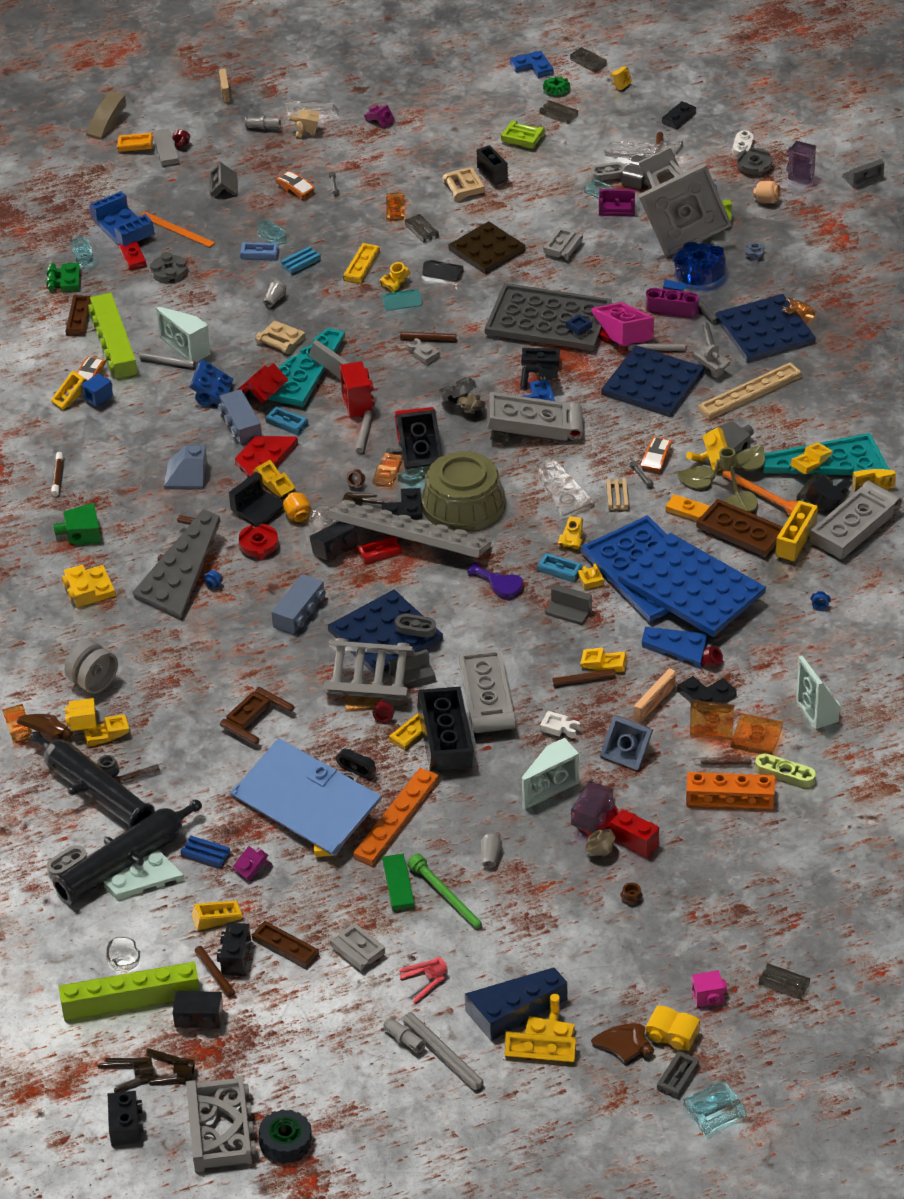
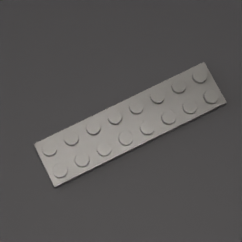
M350 500L342 501L328 512L329 519L477 558L491 548L492 540L486 539L483 535H469L464 530H450L445 525L435 526L429 524V521L426 520L416 521L407 515L397 516L392 514L391 511H378L369 505L359 506Z

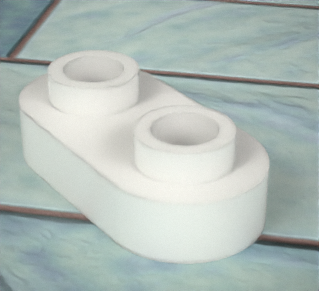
M743 130L736 134L733 144V154L736 157L743 150H746V152L751 151L753 145L752 133Z

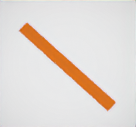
M145 211L139 215L146 214L153 223L208 247L215 243Z

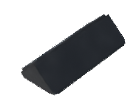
M427 260L423 264L422 275L457 281L464 267L441 261Z

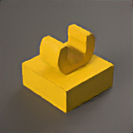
M622 66L610 74V77L614 79L612 84L616 86L617 90H623L632 83L628 67Z
M593 564L591 568L583 566L582 570H578V578L584 590L604 585V579L596 564Z

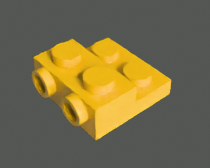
M82 564L65 569L64 575L61 576L64 587H68L67 592L70 601L74 600L77 607L116 596L115 589L103 565L85 570Z

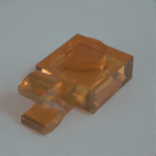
M787 298V301L790 302L788 307H782L786 313L796 312L803 318L805 316L813 318L816 313L807 303L792 298Z

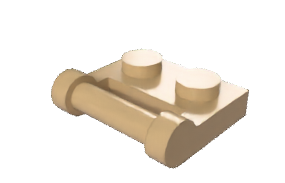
M473 167L448 172L442 177L444 183L453 192V198L456 201H461L467 196L485 192L484 185ZM454 180L459 181V183L462 186V189H458Z
M274 320L263 332L257 333L255 341L278 348L285 354H290L306 336L304 331Z

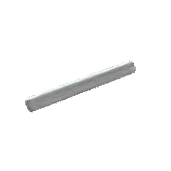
M408 1012L403 1016V1024L410 1027L415 1035L425 1040V1044L475 1091L482 1088L483 1079L412 1012Z

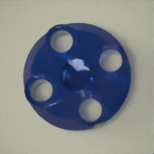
M685 243L683 248L677 251L672 259L675 277L689 285H707L718 281L724 275L726 268L724 249L720 246L704 243Z

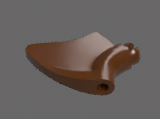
M29 714L20 716L17 719L18 724L39 731L51 739L59 737L69 740L73 735V731L60 722L55 715Z
M642 1024L619 1025L605 1030L591 1039L592 1046L617 1055L624 1063H627L639 1054L650 1057L649 1053H654V1047L651 1046V1043L644 1036L646 1028Z

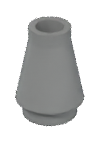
M278 280L270 283L263 301L264 305L272 308L286 294V285Z
M486 834L480 841L483 866L494 868L502 847V841L496 834Z

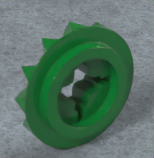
M562 76L549 77L548 80H544L543 90L550 95H562L570 90V83L568 79H563Z

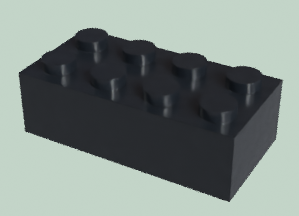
M461 687L418 690L417 709L429 770L472 768L474 749Z

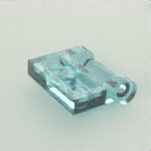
M725 1080L683 1099V1105L696 1121L703 1135L711 1133L713 1128L735 1118L741 1119L747 1115L745 1107ZM728 1106H731L733 1108L732 1110H729L710 1120H707L705 1118Z

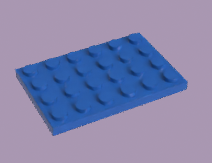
M647 515L582 545L581 553L592 564H596L599 571L651 622L670 613V611L618 582V575L667 536Z
M669 533L618 575V582L713 637L766 593V586L672 533Z

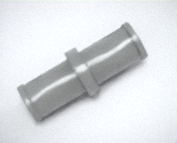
M265 116L246 117L245 127L260 128L261 130L266 128L280 129L281 118H266Z
M389 1017L384 1022L383 1030L393 1035L398 1043L407 1045L415 1053L423 1051L426 1041L415 1035L410 1027L401 1025L392 1017Z

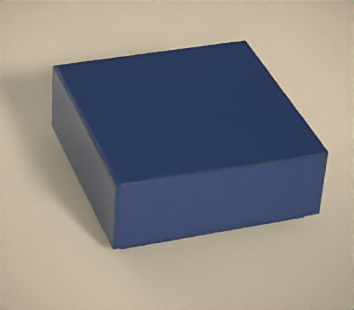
M579 314L566 322V328L579 336L592 328V322Z

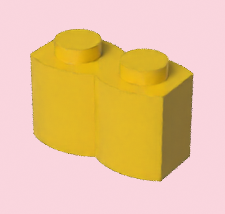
M94 698L69 701V706H65L66 727L71 726V731L97 728Z
M660 1005L656 1006L646 1025V1036L655 1043H668L676 1050L690 1051L700 1032V1019L687 1013H678L674 1009Z

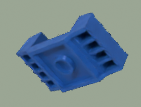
M121 191L89 204L90 215L96 221L98 227L116 244L119 243L126 246L148 236L155 235L151 219L146 214L138 217L128 208L127 196Z

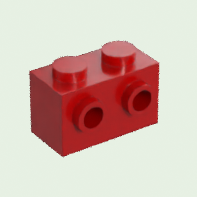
M621 809L610 822V830L615 835L614 842L645 858H648L659 845V827L652 822L638 817L634 813Z

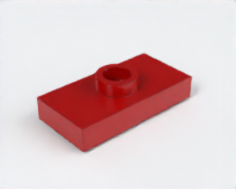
M137 241L126 246L119 244V250L129 270L147 266Z

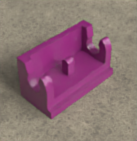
M599 189V216H635V189Z

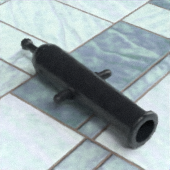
M35 731L31 733L30 740L35 744L38 743L45 749L44 760L46 765L74 785L68 789L70 795H75L79 792L85 793L127 823L129 829L155 812V807L152 804L144 803L113 778L119 774L118 768L114 767L110 770H103L70 742L62 739L48 742L42 737L40 732Z
M194 799L187 807L175 812L169 808L156 810L115 839L105 837V845L63 874H55L53 876L52 882L57 894L66 904L72 905L75 902V898L132 864L142 866L144 864V857L173 841L182 830V820L189 814L200 811L202 803Z

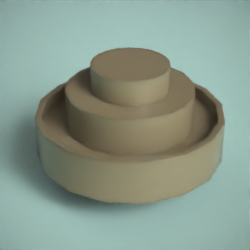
M465 393V397L459 396L457 403L461 404V408H464V412L475 414L476 411H480V408H485L486 405L485 401L480 400V395Z
M610 829L597 830L587 839L585 851L590 856L601 855L604 857L613 850L614 833Z

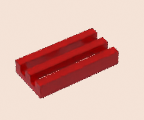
M395 536L359 546L357 547V552L366 565L402 554V548Z

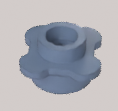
M748 243L745 254L751 259H759L763 255L762 250L765 246L759 243Z

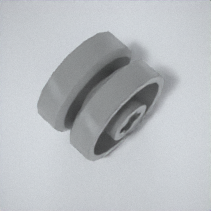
M86 640L78 644L69 654L64 669L65 676L88 693L96 694L107 688L113 681L117 673L118 659L112 652L103 649L95 641Z

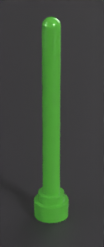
M419 853L413 855L409 859L407 866L414 873L422 874L475 928H480L482 922L428 868L427 860Z

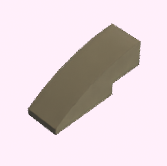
M110 91L105 96L89 124L86 136L102 140L119 121L118 115L126 107L124 94Z

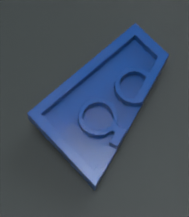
M645 626L642 647L662 655L670 654L676 656V660L681 662L689 661L694 663V667L700 669L707 634Z

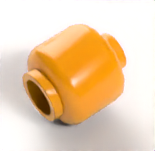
M290 493L283 502L284 510L291 521L303 522L312 511L307 496L303 493Z

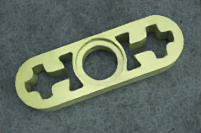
M760 754L756 757L755 770L761 775H775L777 780L802 788H810L815 784L816 772L811 767L770 754ZM783 768H787L791 770V772L782 773L780 772V770Z

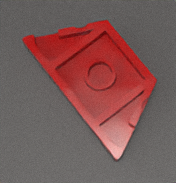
M255 436L236 456L235 465L240 470H243L247 477L254 474L253 470L268 460H271L275 467H277L298 444V437Z

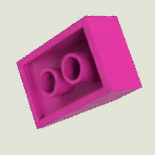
M624 302L591 308V312L611 340L619 343L620 346H630L631 343H645L646 340L654 339V317Z

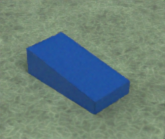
M664 279L663 289L683 291L687 288L686 283Z

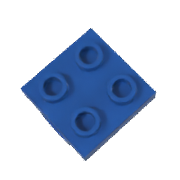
M202 359L197 365L189 388L196 392L195 400L200 405L209 406L212 403L218 405L220 404L219 395L229 393L234 378Z

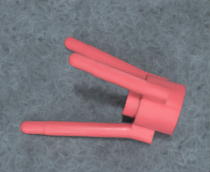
M437 957L427 962L401 968L399 972L405 973L400 975V979H405L425 972L427 978L435 979L413 999V1002L417 1003L438 983L445 980L443 975L447 974L448 969L445 961L441 957Z

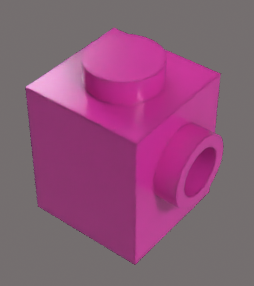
M719 970L692 975L691 991L696 1007L724 1003V993H727V984L725 979H721Z

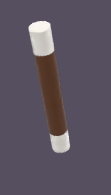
M62 452L56 453L51 489L53 497L59 495L64 457Z

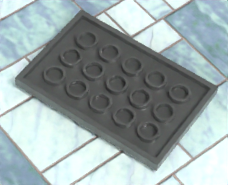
M504 283L485 326V334L594 351L602 326L591 312V308L612 304V299ZM580 314L592 322V328L578 336L566 328V322Z

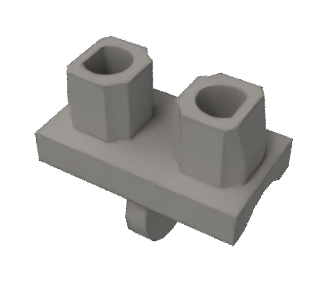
M706 345L700 351L693 352V358L698 361V365L703 366L704 369L709 368L711 375L718 378L724 374V369L730 366V361L718 353L719 348L716 345Z

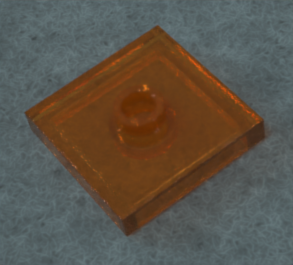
M692 700L690 735L733 740L735 705Z
M741 713L731 741V748L773 755L783 728V721Z

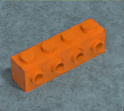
M687 772L686 806L774 809L775 775Z

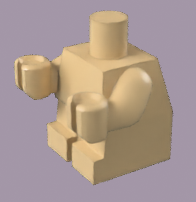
M299 110L298 115H290L289 121L296 122L295 128L298 129L296 131V138H302L305 131L310 133V135H315L320 112Z

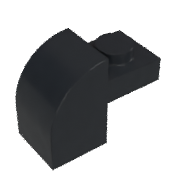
M822 476L811 484L804 497L811 504L817 505L818 509L832 512L849 495V488L853 482L846 477L834 486Z

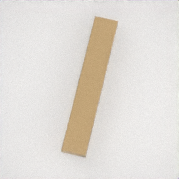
M789 362L699 404L698 411L708 420H711L801 378L802 372Z

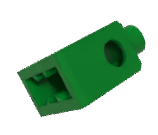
M94 503L64 511L65 522L53 524L55 536L67 534L69 544L101 542Z

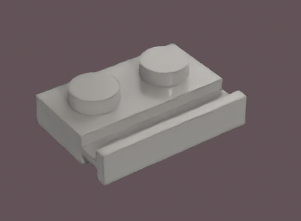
M559 227L543 247L544 253L559 258L563 256L568 260L583 240V233L578 235L575 231Z
M353 923L338 934L335 940H330L331 947L360 971L364 969V966L370 965L386 953L385 947L356 923Z

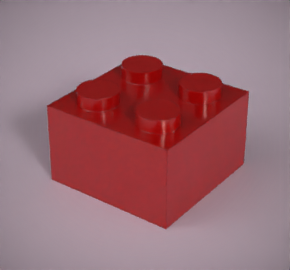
M362 361L340 365L341 392L349 418L364 416L366 410L372 411V406H375L374 397L371 395L374 387L372 380H368L370 379L368 368H364Z

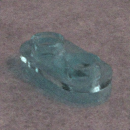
M265 219L257 224V234L268 242L280 245L287 240L286 231L272 221Z
M85 237L73 239L71 245L75 261L81 265L91 263L93 261V251L89 240Z

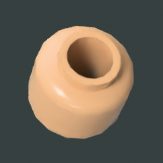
M760 181L753 190V196L759 204H775L781 198V187L775 181Z

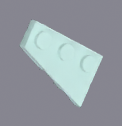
M156 850L143 858L144 864L142 866L132 864L105 880L104 888L116 900L143 893L144 889L153 886L160 888L170 881H184V875L159 850Z

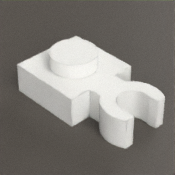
M547 711L540 724V731L560 736L563 732L568 737L575 738L576 730H580V722L575 720L568 721V716Z

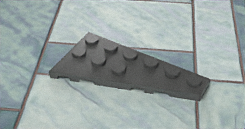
M203 509L132 592L134 598L182 620L185 607L190 601L192 589L195 588L203 568L204 558L208 555L211 540H214L221 522L220 516Z

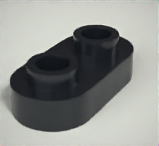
M344 748L336 755V761L343 769L368 779L376 772L375 762L371 758L360 755L351 749Z

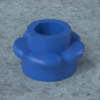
M210 570L208 574L204 575V582L209 588L221 587L223 577L217 571Z
M823 591L813 593L810 598L812 606L816 610H825L831 602L830 596Z

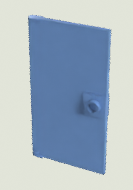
M280 738L274 742L230 793L231 796L333 856L340 851L341 846L382 799L379 794Z

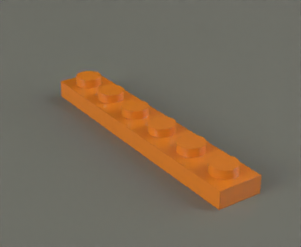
M419 768L354 851V859L373 867L437 784L439 775Z

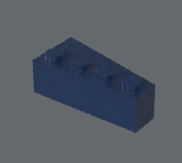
M554 967L465 993V1011L489 1040L492 1041L507 1031H511L527 1022L529 1016L537 1017L548 1011L552 994L559 995L560 1004L568 1000L567 981Z

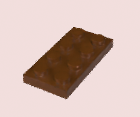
M717 499L696 521L697 528L764 557L776 546L777 537L783 528L781 525L720 499Z

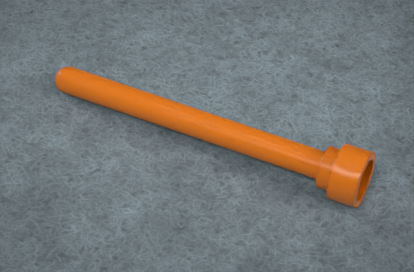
M723 471V477L732 481L731 472ZM735 474L738 485L785 508L787 514L791 515L798 503L797 501H787Z

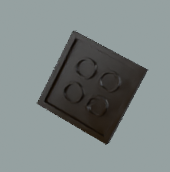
M489 221L448 244L449 251L484 274L526 251L525 244Z

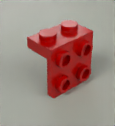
M272 363L269 367L264 365L237 390L241 389L243 393L250 390L261 403H264L288 381V378Z

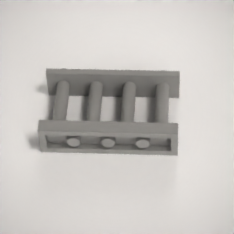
M336 638L335 641L329 640V646L332 650H336L333 679L324 681L323 690L326 694L409 701L410 691L403 685L406 656H415L413 647L407 643L385 645L348 642L347 639ZM345 651L357 652L354 679L351 683H344L341 680ZM365 652L377 653L375 678L372 685L362 682ZM386 654L398 655L395 684H392V686H384V683H382Z

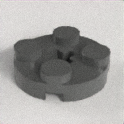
M751 148V151L748 152L743 150L737 156L738 171L741 173L763 177L764 173L772 168L773 158L764 149Z
M170 252L162 253L161 257L156 258L150 264L152 277L162 283H169V280L175 279V282L183 279L187 274L186 259L172 255Z
M465 377L457 380V385H446L440 388L439 396L441 401H447L449 396L456 398L470 392L473 388L477 387L474 379Z

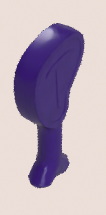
M478 562L472 563L471 568L467 570L468 575H479L490 582L492 591L503 599H512L520 594L523 589V580L520 576L491 573L481 568Z

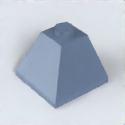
M186 445L168 460L164 489L204 488L207 469L206 446Z
M613 715L600 756L635 770H640L653 729L625 717Z

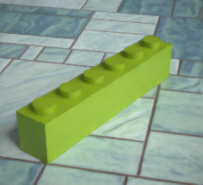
M112 292L90 297L91 304L88 305L89 314L92 316L94 327H96L97 337L100 338L101 348L105 349L104 356L108 362L109 371L114 373L115 379L138 374L136 359Z
M195 961L58 985L64 1021L174 1001L175 991H200Z

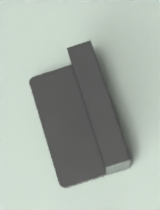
M880 159L851 169L849 172L843 173L842 178L853 188L883 178L884 162Z
M220 162L209 172V193L216 197L225 189L235 196L237 194V174Z
M554 584L551 588V602L545 609V614L583 625L592 611V595Z
M427 649L415 652V656H406L403 681L405 687L412 688L436 681L435 673L429 663V652ZM398 658L388 661L389 679L392 684H395Z

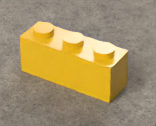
M798 501L777 537L776 556L791 561L796 560L810 536V530L817 524V505Z

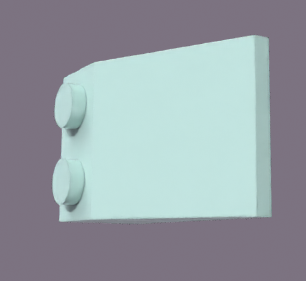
M163 307L156 308L159 337L187 360L197 362L211 354V343L208 335L209 327L206 322L190 314Z
M799 656L797 704L815 729L839 722V712H841L839 702L834 700L829 688L824 686L805 658Z
M565 738L546 746L522 776V807L524 810L579 784V753Z

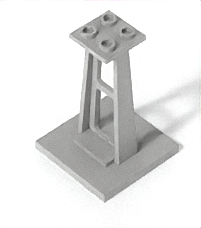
M671 147L638 162L649 187V190L638 196L665 257L673 255L732 226L705 163L687 172H683L679 168Z

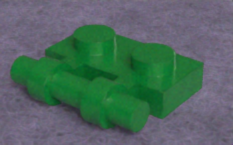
M80 263L61 264V268L58 269L56 264H49L47 268L48 278L46 279L49 291H54L55 288H61V292L79 291Z

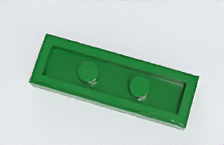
M404 853L382 856L392 911L414 908Z

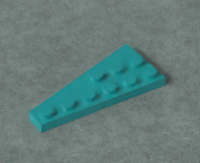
M327 328L315 337L313 342L318 340L336 353L345 339V331ZM312 344L308 347L304 346L300 349V353L297 356L293 355L278 367L288 378V381L271 395L268 400L304 407L326 370L324 366L309 356ZM250 391V396L256 397V396Z
M871 433L820 442V444L833 451L832 455L819 467L807 474L853 475V472L860 470L890 469ZM809 445L764 453L765 463L761 467L763 472L803 474L790 466L792 458L804 454L805 448Z

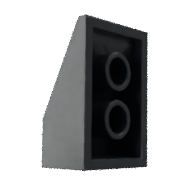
M435 409L397 414V426L404 468L431 466L435 460L442 456Z

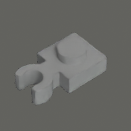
M417 338L414 339V345L407 343V350L413 353L414 358L425 365L440 357L439 350L428 343L422 345L421 341Z

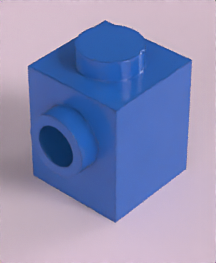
M99 373L81 384L83 399L95 407L113 397L112 382Z

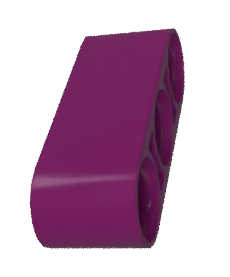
M650 288L646 291V310L657 314L695 317L699 314V296L692 292Z

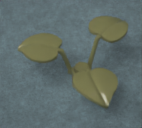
M761 444L736 454L733 448H723L719 452L720 459L716 460L717 464L714 472L708 466H695L677 471L678 477L684 485L692 489H704L711 485V479H715L721 465L724 471L731 472L735 495L727 497L725 502L745 511L753 512L758 505L757 497L750 491L739 494L734 468L742 467L745 471L761 468L765 463L764 447Z

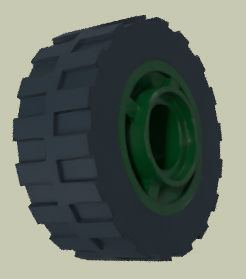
M282 1109L277 1112H271L260 1123L259 1147H261L262 1153L268 1159L285 1164L287 1162L293 1163L298 1159H302L309 1152L312 1141L311 1124L301 1113L290 1109Z

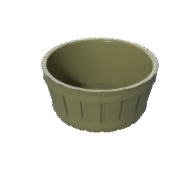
M458 451L439 457L431 464L426 474V482L421 499L423 514L432 524L445 525L448 529L454 531L464 530L470 532L483 529L488 525L490 526L502 516L506 508L505 491L499 478L498 469L489 458L475 452Z

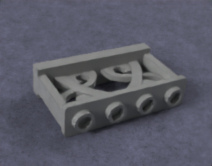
M243 1075L234 1079L196 1083L195 1080L186 1081L195 1172L205 1171L204 1168L242 1163L252 1164V1155H256L255 1140L250 1141L249 1137L254 1136L253 1122H248L247 1117H252L251 1103H246L245 1098H250L248 1083L244 1084ZM235 1092L238 1095L235 1100L229 1099L230 1094L226 1095L223 1100H220L223 1093ZM240 1105L242 1114L236 1109ZM210 1107L212 1108L209 1114L201 1113L203 1110L210 1111ZM217 1110L222 1111L234 1120L231 1127L221 1136L211 1127L200 1126V1124L211 1121L215 1117ZM242 1127L244 1129V1135L238 1134ZM210 1134L215 1140L213 1141L212 1137L209 1140H205L204 1137ZM235 1142L243 1144L242 1149L236 1151H228L224 1147L228 1144L230 1148L236 1149V1146H234ZM219 1149L221 1151L220 1153H213Z

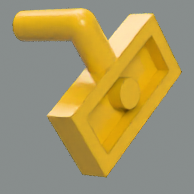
M719 427L702 435L707 451L701 454L687 452L686 458L696 462H703L709 459L714 471L717 464L716 460L720 459V450L728 447L723 430Z
M552 994L550 996L549 1018L543 1019L529 1016L524 1033L573 1037L575 1024L558 1021L560 999L559 995Z

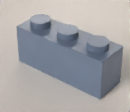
M241 389L219 395V412L221 415H224L226 425L231 427L232 436L237 438L240 444L250 442L255 436H262L261 423Z
M302 574L272 611L273 627L295 634L299 628L303 627L308 616L313 614L316 606L325 598L324 582Z

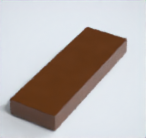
M73 296L65 330L66 336H85L89 318L88 305L91 304L90 297L92 296Z
M264 921L251 935L252 941L304 969L319 956V949L267 921Z

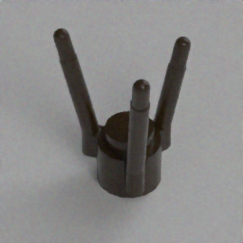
M348 492L345 493L342 501H353L359 506H362L363 502L381 505L385 503L381 500L367 499L377 497V494Z
M150 1048L146 1049L147 1056L174 1063L173 1074H177V1077L150 1080L149 1084L185 1083L186 1078L192 1079L195 1060L176 1057Z
M151 1057L105 1058L106 1063H98L97 1065L98 1068L133 1067L134 1076L139 1075V1078L115 1088L114 1093L142 1082H148V1076L154 1075Z

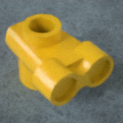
M401 262L392 264L390 267L391 272L379 279V283L393 293L400 288V284H403L410 274V270Z
M569 516L563 535L559 536V546L581 549L583 539H581L583 535L582 518Z

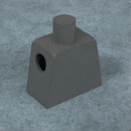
M730 421L718 426L723 430L727 446L733 448L735 454L750 448L751 436L754 434V430L750 425L740 427L735 422Z

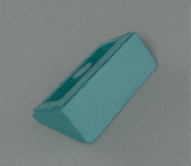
M417 289L381 295L384 308L387 311L422 304L420 291Z

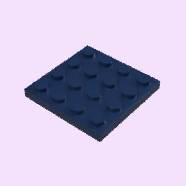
M784 294L715 312V315L719 318L718 323L746 362L816 342L815 335Z
M635 345L603 386L601 395L671 417L704 373V367Z
M395 589L328 624V631L335 638L347 639L348 642L385 645L407 643L413 647L415 652L426 650L443 640V633L437 628L436 633L431 637L407 635L396 630L395 620L399 615H423ZM350 651L356 657L357 652ZM365 652L364 665L375 675L377 653ZM386 654L384 672L389 670L388 661L398 658V655Z

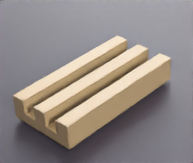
M226 68L220 69L219 75L223 102L227 103L230 102Z
M616 478L614 482L606 479L608 511L628 510L626 478H622V481H618V478ZM611 487H615L616 505L612 506ZM619 487H622L624 505H620Z

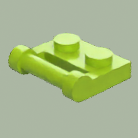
M512 120L501 134V141L526 148H534L540 138L544 137L545 127L539 126L537 128L519 124L518 121Z

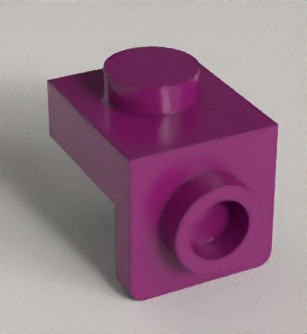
M374 105L368 109L369 112L363 115L366 121L377 119L382 128L395 120L388 105Z
M248 846L232 867L251 881L264 864L270 867L272 863L267 860L269 855L258 847L255 850Z

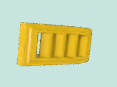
M72 370L50 401L63 410L67 409L83 393L81 384L86 382L87 379Z
M237 900L194 904L192 919L196 930L209 929L226 924L227 922L240 920L243 917Z

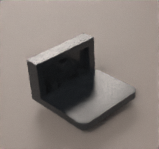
M258 472L246 478L229 492L231 510L258 526L259 524H264L284 508V501L263 490L262 475Z

